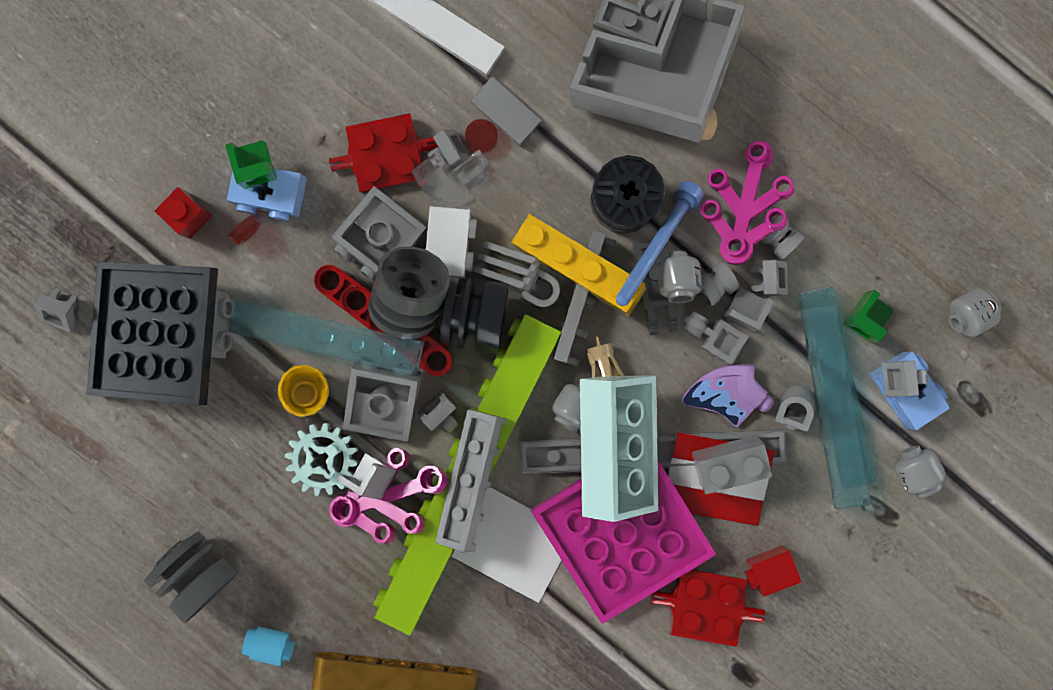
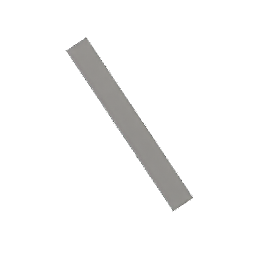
M785 430L686 433L729 442L757 435L765 444V448L775 450L772 464L787 463ZM677 434L657 435V459L663 468L695 466L694 463L671 464ZM581 438L520 440L521 474L582 472Z

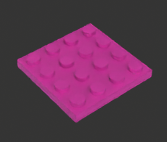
M659 461L658 511L616 522L582 517V478L531 509L533 516L601 624L717 555Z

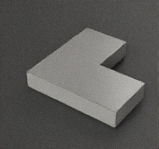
M603 0L593 28L611 35L656 46L673 0H638L636 5L624 0Z

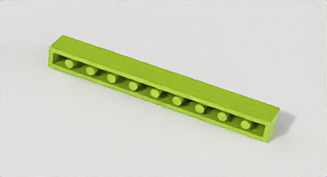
M526 314L522 320L515 319L507 335L513 339L507 350L500 349L493 363V366L498 368L493 380L486 377L478 393V396L483 398L478 410L472 407L470 409L507 418L506 425H501L496 446L500 448L499 455H494L490 475L561 334V331ZM459 438L455 439L448 453V456L453 458L448 470L442 467L448 478L446 488L441 493L435 494L433 500L428 497L425 499L418 513L423 516L425 527L418 534L408 533L403 543V546L407 547L408 550L403 560L397 557L388 574L393 580L388 590L383 587L381 588L373 606L378 608L374 616L375 619L409 636L453 551L452 548L435 543L460 443ZM437 475V477H436V479H435V481H434V483H433L434 486H436V485L438 484V481H439V476H438V475Z

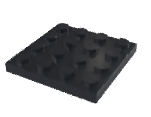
M97 262L86 395L207 405L218 269L195 266Z

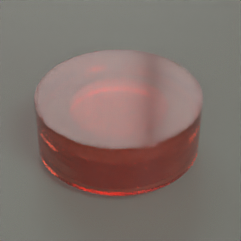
M485 119L472 121L465 130L467 146L478 154H486L492 151L498 142V133L494 124Z
M250 215L239 223L229 233L228 237L235 245L239 246L258 231L261 223L254 215Z

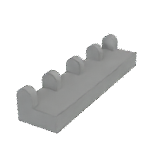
M593 230L587 249L600 255L602 245L615 247L616 240L605 237L606 234ZM577 283L575 284L553 360L576 367L579 366L580 360L569 357L574 337L576 335L587 339L589 333L577 328L584 304L597 307L598 300L587 297L588 291Z
M467 410L435 543L461 552H475L474 536L478 522L483 520L484 514L480 513L486 488H491L492 481L488 479L494 455H499L500 448L496 446L501 425H506L507 418L475 410Z

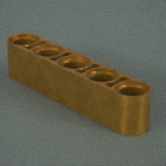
M319 652L315 654L311 689L476 690L478 672L474 669L460 666L336 652Z

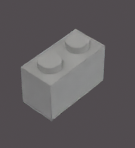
M757 435L692 452L699 483L705 494L772 477L765 444Z

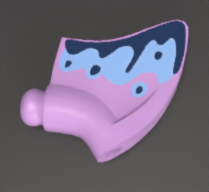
M732 364L716 368L699 378L682 396V402L685 405L716 412L725 417L735 427H738L755 408H758L761 412H767L773 406L774 399L767 395V390L755 380V365Z

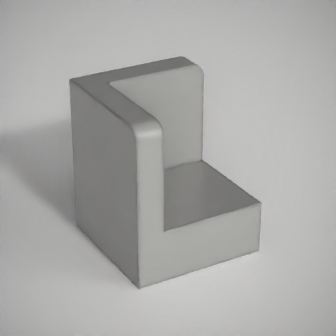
M740 287L733 295L723 317L751 332L759 331L775 300L769 297L763 299Z
M365 453L354 475L340 474L337 481L361 497L381 500L397 470L372 454Z

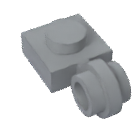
M692 311L690 316L686 315L683 320L685 323L682 328L683 330L699 339L702 334L707 336L701 346L702 349L729 365L733 364L749 337L721 319H718L713 328L710 329L707 327L710 321Z

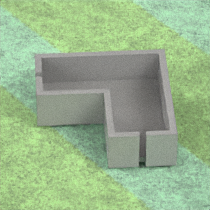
M675 0L657 47L592 30L583 53V62L579 63L570 86L573 107L701 143L742 29L745 6L725 0H714L712 22L706 21L708 0Z

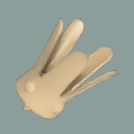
M595 337L597 346L587 349L589 364L592 368V378L602 377V375L624 376L614 358L612 343L600 345L599 338Z

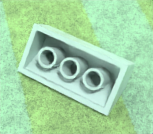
M602 376L580 379L582 517L616 522L658 511L656 376Z

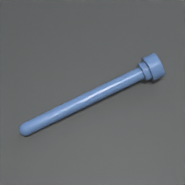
M684 181L678 186L673 195L674 207L617 294L616 302L618 305L626 306L630 302L684 214L696 209L703 198V191L697 184Z

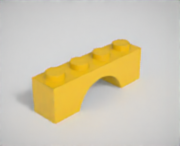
M531 214L527 216L511 242L523 254L539 259L543 266L551 268L569 278L628 318L646 291L645 283L642 282L626 306L618 305L616 296L630 274Z

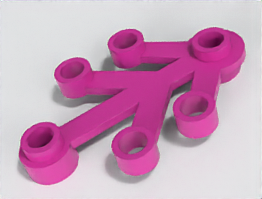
M764 141L752 142L746 148L745 158L749 166L741 199L729 184V177L724 170L714 169L707 178L711 188L720 193L736 216L734 230H732L721 216L722 209L718 202L707 200L700 207V213L707 222H711L722 238L720 254L729 264L740 265L747 262L754 252V245L774 231L783 230L788 223L785 212L780 208H773L767 212L765 222L748 232L752 219L780 200L790 198L795 192L793 181L787 176H781L774 181L771 190L756 199L762 170L768 168L774 159L770 145ZM758 149L764 150L762 155L758 157L752 156L754 151ZM716 177H724L720 184L713 183ZM782 184H789V185H790V187H789V189H788L787 191H785V192H780V191H778V188H779L780 185H782ZM710 207H716V212L713 215H706V211ZM780 215L783 217L780 223H771V219L774 216ZM739 242L742 244L740 250L736 252L731 251V246L734 243Z
M394 448L388 453L387 464L397 471L382 499L361 498L360 495L349 489L347 494H341L331 502L329 507L330 517L338 526L351 527L355 524L371 534L377 543L388 544L395 538V528L388 523H377L363 513L375 508L402 525L405 532L418 534L425 527L423 516L417 513H408L392 502L421 492L430 494L441 493L447 486V474L442 468L429 465L420 470L417 479L390 488L399 469L406 468L410 463V454L406 450ZM401 453L402 460L399 464H396V456ZM435 475H438L439 481L434 487L432 479ZM349 505L350 511L348 516H346L345 509ZM412 518H415L417 521L414 529L410 527ZM385 527L387 535L382 539L381 530Z

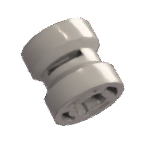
M778 215L771 223L778 224L782 221L783 217ZM789 220L783 230L774 231L761 240L764 244H770L774 248V254L780 260L788 256L805 238L799 230H793L788 225Z
M723 261L713 266L712 273H702L703 287L700 294L709 306L719 302L724 292L732 294L740 288L735 275Z

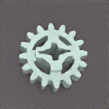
M324 423L320 431L316 424L310 425L309 434L303 429L299 430L297 433L301 440H290L289 445L294 448V452L285 454V458L292 460V464L286 467V471H295L296 476L291 480L292 483L302 481L304 483L302 486L303 492L314 487L315 496L321 495L323 488L326 489L328 495L334 494L335 484L341 489L345 488L346 486L337 481L339 475L353 476L354 472L350 470V467L359 465L358 460L352 459V454L358 451V447L350 448L348 445L353 437L351 435L344 438L341 437L343 428L340 426L333 432L330 431V423ZM315 437H327L334 442L330 445L321 444ZM304 450L306 452V462L302 466L301 455ZM341 452H343L344 456L342 470L338 465V458ZM318 453H327L329 457L325 461L326 464L320 466L317 464L316 461L319 459ZM313 474H323L329 481H318L310 476Z

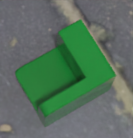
M261 140L241 147H237L234 143L225 144L236 184L247 189L277 180L265 141Z
M876 290L865 292L843 323L870 343L880 342L887 333L883 326L893 313L891 307L878 299L880 293Z

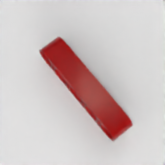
M333 265L322 266L316 271L314 284L320 293L426 373L432 376H442L451 371L454 365L452 353L427 334L420 337L419 346L415 350L409 351L404 347L403 339L390 336L380 330L370 319L368 311L371 291L345 271ZM329 273H337L339 276L338 286L335 289L327 290L324 285L325 277ZM363 292L366 297V304L362 309L354 310L350 304L351 297L355 293ZM435 352H442L447 359L445 368L440 371L432 369L429 364L430 356Z

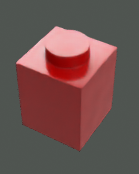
M179 187L154 210L178 235L189 239L213 216L189 192Z
M784 546L776 547L746 559L749 569L745 570L744 573L748 584L752 590L757 589L763 597L802 582L790 550Z

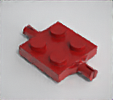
M408 113L346 126L345 129L349 143L348 155L329 158V163L331 164L332 172L351 168L356 175L359 192L364 193L369 192L373 186L377 189H383L425 180L422 167L423 152L432 151L439 146L433 137L424 139L418 137L414 130L412 116Z
M690 570L678 578L672 593L656 591L651 594L653 597L664 598L651 597V604L670 607L672 618L669 634L671 636L737 647L740 627L744 620L762 624L765 620L761 616L752 615L765 616V609L746 607L745 591L747 579Z

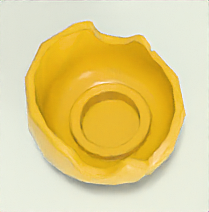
M307 364L293 366L282 375L279 381L278 397L284 409L290 414L299 417L311 416L325 407L329 397V385L323 372Z

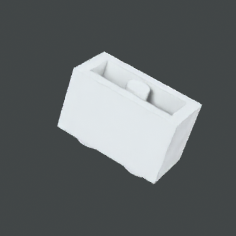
M430 206L426 250L442 260L448 268L450 278L451 276H456L466 280V272L473 271L474 252H468L469 239L476 238L477 219H471V211L467 209Z

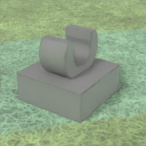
M442 130L433 136L439 147L427 155L434 166L438 164L442 166L447 162L450 166H462L472 159L456 130Z
M769 260L763 261V267L755 266L751 268V273H761L764 279L762 284L751 286L752 291L764 292V295L772 296L788 295L787 262Z
M55 288L50 293V296L40 293L33 303L39 321L71 332L77 323L74 314L78 307L76 295L72 294L68 301L63 302L60 301L62 294L58 288Z
M915 360L882 363L886 397L919 395L918 384L928 383L926 369L916 370Z
M442 390L418 412L422 422L431 431L440 424L448 433H451L459 425L456 418L451 414L456 409V406Z

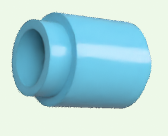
M258 626L257 629L249 628L243 642L242 655L249 656V660L282 667L284 661L290 662L295 641L290 640L291 635L287 632Z

